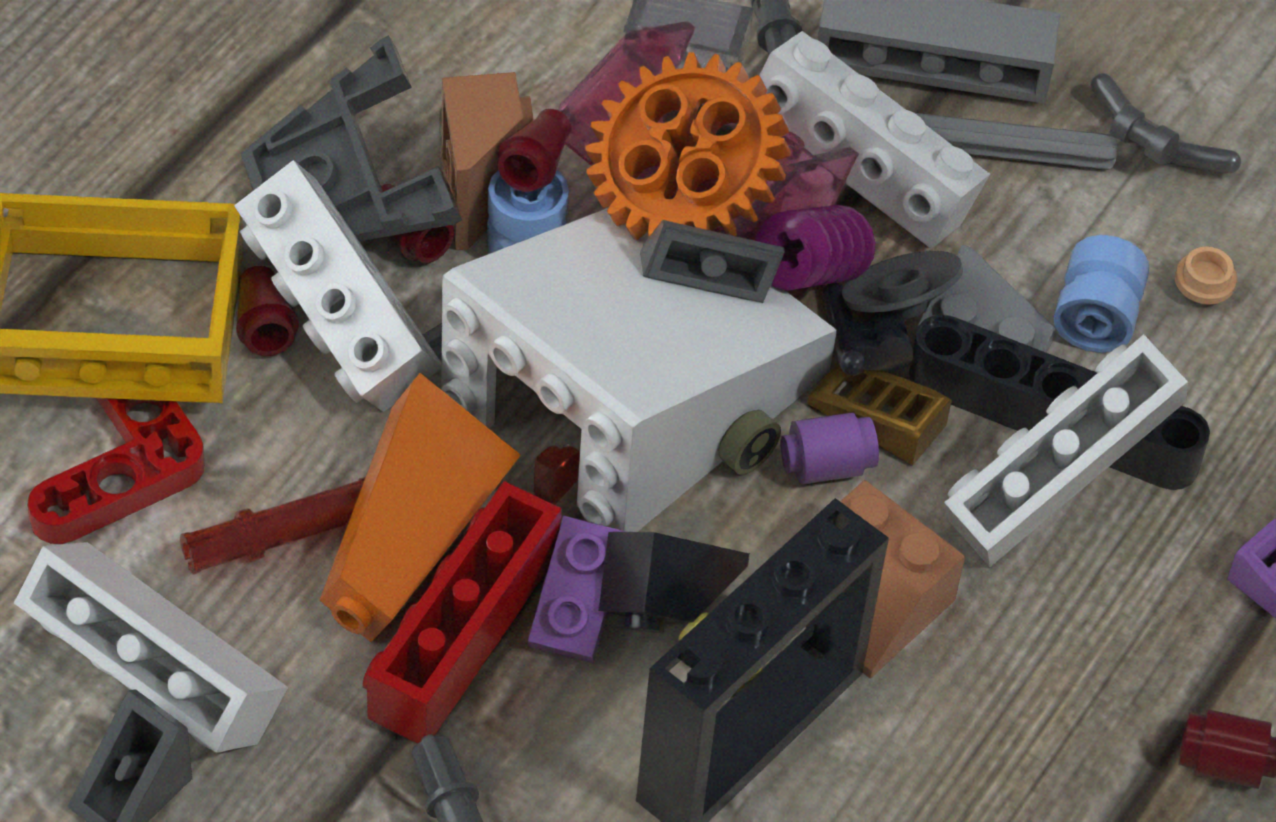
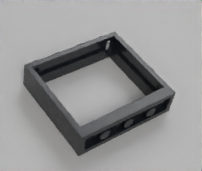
M836 498L833 499L649 668L636 794L637 803L661 822H709L862 675L889 537ZM806 626V629L717 712V709ZM812 647L823 654L819 660L808 653ZM680 661L691 668L687 673V679L684 683L669 672Z

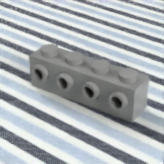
M824 0L817 40L825 44L833 55L861 75L1045 104L1055 60L1060 13L981 0Z

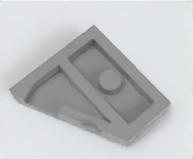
M962 244L956 255L960 258L963 266L961 278L943 294L931 300L918 326L924 319L933 315L953 316L1047 353L1052 344L1055 327L971 247Z

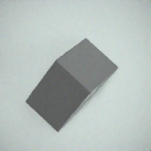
M128 690L67 807L86 822H149L193 779L188 728L138 690Z

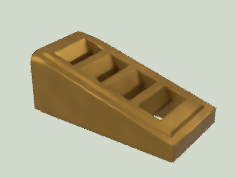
M838 362L808 396L807 404L828 416L854 413L857 418L870 417L875 426L878 445L913 466L947 425L952 400L931 388L881 370H864L857 376H849L842 371ZM845 380L855 385L845 397L834 394ZM865 393L873 396L867 405L858 402ZM885 404L893 408L889 414L880 411ZM906 415L913 420L910 422L902 418Z

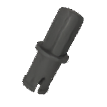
M751 0V5L759 24L756 39L760 48L768 52V55L803 31L800 22L792 17L788 0H761V2L760 0Z
M432 734L422 737L421 742L412 748V757L428 795V799L425 802L427 814L430 817L437 818L438 822H483L475 803L479 798L478 789L473 783L466 781L450 739L445 735L433 736Z

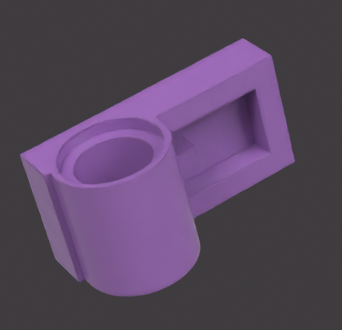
M563 516L529 634V647L594 663L608 614L598 611L608 532L626 531Z

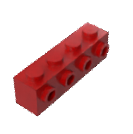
M503 481L486 507L480 508L474 515L465 537L453 554L447 555L440 563L433 582L419 602L413 603L406 611L397 633L385 650L377 653L369 664L363 678V688L367 690V717L369 720L417 744L426 735H436L548 571L561 526L562 508Z

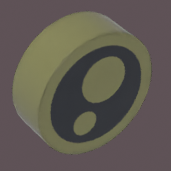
M762 410L745 413L729 427L723 436L719 447L721 460L737 474L744 475L754 471L767 460L776 448L781 436V427Z

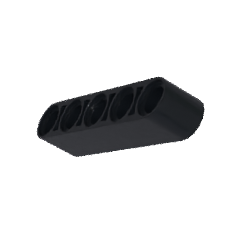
M933 315L924 319L918 326L913 347V359L909 368L910 381L931 388L952 400L951 405L1016 431L1024 427L1030 431L1048 415L1046 412L1047 408L1060 394L1072 386H1076L1077 389L1081 388L1097 374V372L948 315ZM1180 406L1109 467L1160 488L1169 490L1184 489L1190 486L1198 476L1210 436L1208 422L1196 411Z

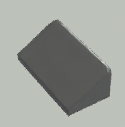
M662 220L644 242L640 257L644 277L763 303L785 252L784 247Z

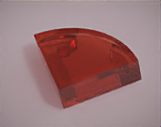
M567 444V446L563 445L562 449L553 445L541 452L535 458L534 495L556 505L578 481L580 450Z

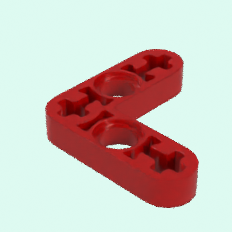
M96 398L126 443L48 478L35 486L29 494L27 503L33 533L40 540L50 544L72 542L176 494L199 481L205 467L203 442L176 401ZM142 403L154 404L162 410L157 418L148 422H138L127 415L131 408ZM168 436V445L174 454L179 458L186 456V460L177 463L172 457L164 458L162 440ZM114 474H124L135 481L131 489L120 494H110L99 487L103 479ZM88 490L92 505H88L86 494L81 496V491ZM58 505L62 511L69 510V514L59 517L55 511L48 512L47 509Z

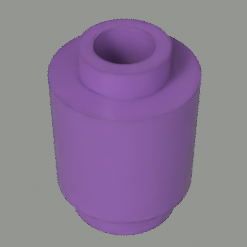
M854 413L792 421L789 435L781 436L780 440L784 469L787 474L795 473L800 484L862 476L865 469L877 467L879 461L878 439L872 419L870 417L857 418Z

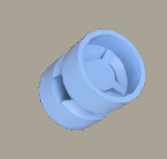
M558 169L550 184L531 192L519 191L509 186L501 177L499 170L491 177L488 188L489 218L487 222V248L489 254L567 224L565 218L568 214L569 189L566 179Z
M1090 236L1076 243L1071 252L1065 273V287L1060 291L1054 313V327L1062 338L1083 350L1100 353L1111 352L1120 345L1124 344L1126 346L1134 333L1139 314V302L1143 297L1149 275V261L1144 252L1132 242L1117 236Z

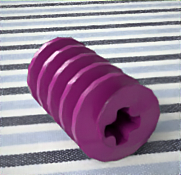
M842 205L803 208L775 213L763 222L754 240L784 247L785 253L771 285L788 291L857 279L870 267L874 259L876 245L872 227L865 217L853 208Z

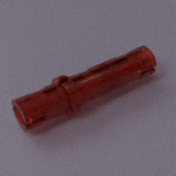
M366 477L255 513L250 508L242 509L235 512L234 519L194 532L181 533L180 543L184 559H191V562H188L187 565L190 572L195 575L202 570L243 557H247L250 562L264 558L266 550L348 525Z

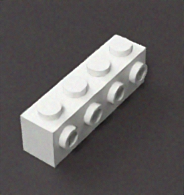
M803 31L773 50L759 75L767 89L766 94L773 93L781 108L778 114L783 116L789 132L784 136L931 249L962 224L990 176V173L975 163L967 152L950 144L925 125L924 121L917 114L904 109L879 90L871 79L858 74L833 55L825 44L812 39Z
M291 161L234 205L247 224L246 227L240 230L243 239L261 260L269 257L278 273L271 277L273 284L292 307H296L298 304L301 305L310 319L303 324L305 332L324 355H327L330 351L342 367L334 374L342 388L356 403L365 399L385 412L396 403L419 373H422L426 378H430L441 369L442 363L316 178L297 162Z
M1144 334L1128 348L1124 344L1115 348L1098 364L1095 369L1097 374L1079 389L1076 386H1072L1060 394L1047 408L1046 412L1048 415L1030 431L1026 427L1018 430L998 449V458L981 472L977 469L970 471L949 490L947 495L950 498L944 502L947 520L989 567L1001 559L1186 402L1188 381Z
M88 542L43 546L14 601L15 605L40 622L45 630L63 639L90 659L95 667L113 676L130 690H138L188 728V732L198 743L216 753L257 745L288 689L285 684Z

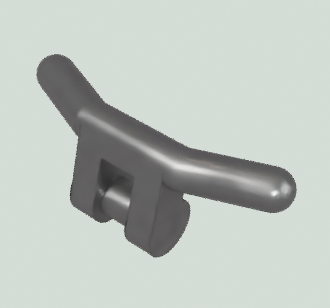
M1100 73L1092 79V91L1114 120L1110 127V134L1125 144L1133 142L1145 148L1144 155L1160 165L1175 163L1180 166L1227 174L1234 173L1240 168L1241 157L1237 152L1186 143L1180 139V135L1165 125L1158 126L1145 118V113L1132 106L1109 74Z

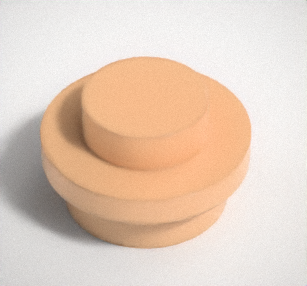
M1205 246L1192 250L1181 259L1176 269L1175 282L1179 291L1188 299L1197 303L1211 305L1224 302L1233 294L1237 283V274L1233 261L1225 252L1214 247Z

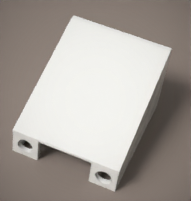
M608 208L454 267L443 275L441 390L486 427L491 428L495 424L496 368L498 367L509 376L515 375L538 394L542 403L550 411L556 414H564L582 429L577 507H579L584 518L590 523L626 532H638L722 462L719 456L720 443L726 431L739 417L750 411L762 410L774 419L830 372L837 330L788 292L775 288L772 285L764 302L761 303L644 277L640 252L644 242L649 237L648 231L640 239H633L626 228V223L617 227L607 213Z

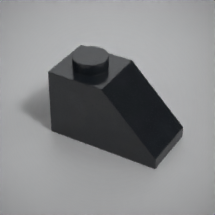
M608 532L598 611L625 616L624 628L643 632L664 633L665 621L693 622L748 567L750 553L655 532Z

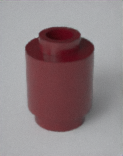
M1210 709L1206 710L1205 715L1189 712L1178 765L1194 768V776L1259 789L1262 776L1275 778L1276 737L1271 736L1272 723Z

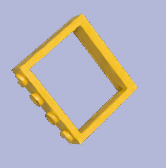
M0 193V312L13 253L219 262L208 338L0 329V394L223 403L244 251L243 237L240 233V230L243 229V220L235 208V204ZM4 208L9 209L7 217H4Z

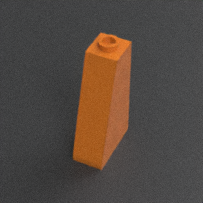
M422 373L418 374L392 406L319 600L331 610L334 619L344 629L355 634H361L370 642L393 620L521 456V454Z

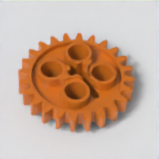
M694 52L688 53L684 68L679 69L675 68L669 56L663 57L662 73L656 76L643 65L639 68L642 84L635 88L621 80L618 85L625 97L621 103L612 100H603L601 103L610 120L591 122L590 127L597 139L600 140V142L591 143L585 147V151L591 161L595 163L586 169L593 185L598 187L593 193L603 208L609 207L607 213L614 224L618 227L626 223V228L635 240L640 239L647 231L648 236H650L662 220L710 231L722 227L728 235L736 236V226L733 219L741 215L755 223L758 217L751 205L755 199L773 203L775 200L766 182L782 181L786 178L781 164L776 160L790 156L791 151L785 139L781 138L789 132L783 116L778 114L781 108L773 93L766 94L767 89L759 75L748 79L742 63L736 62L726 71L718 54H714L705 68H701ZM703 103H705V104L701 107L700 111L698 112V109H699L700 105L703 104ZM674 110L679 111L678 115L671 121L658 123L660 118L666 113ZM738 123L736 128L730 133L716 136L717 131L724 125ZM660 166L651 177L637 179L646 168ZM711 178L718 179L711 189L704 192H695L698 185L703 181ZM678 188L675 197L672 198V199H669V198H671V197L673 196V194L675 193L676 189Z

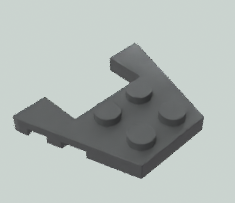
M389 35L370 47L374 56L353 73L346 67L329 81L332 90L306 110L302 105H299L241 152L253 191L291 161L297 162L317 179L358 241L448 226L462 221L448 181L439 166L387 191H382L358 125L356 114L412 88L399 52Z

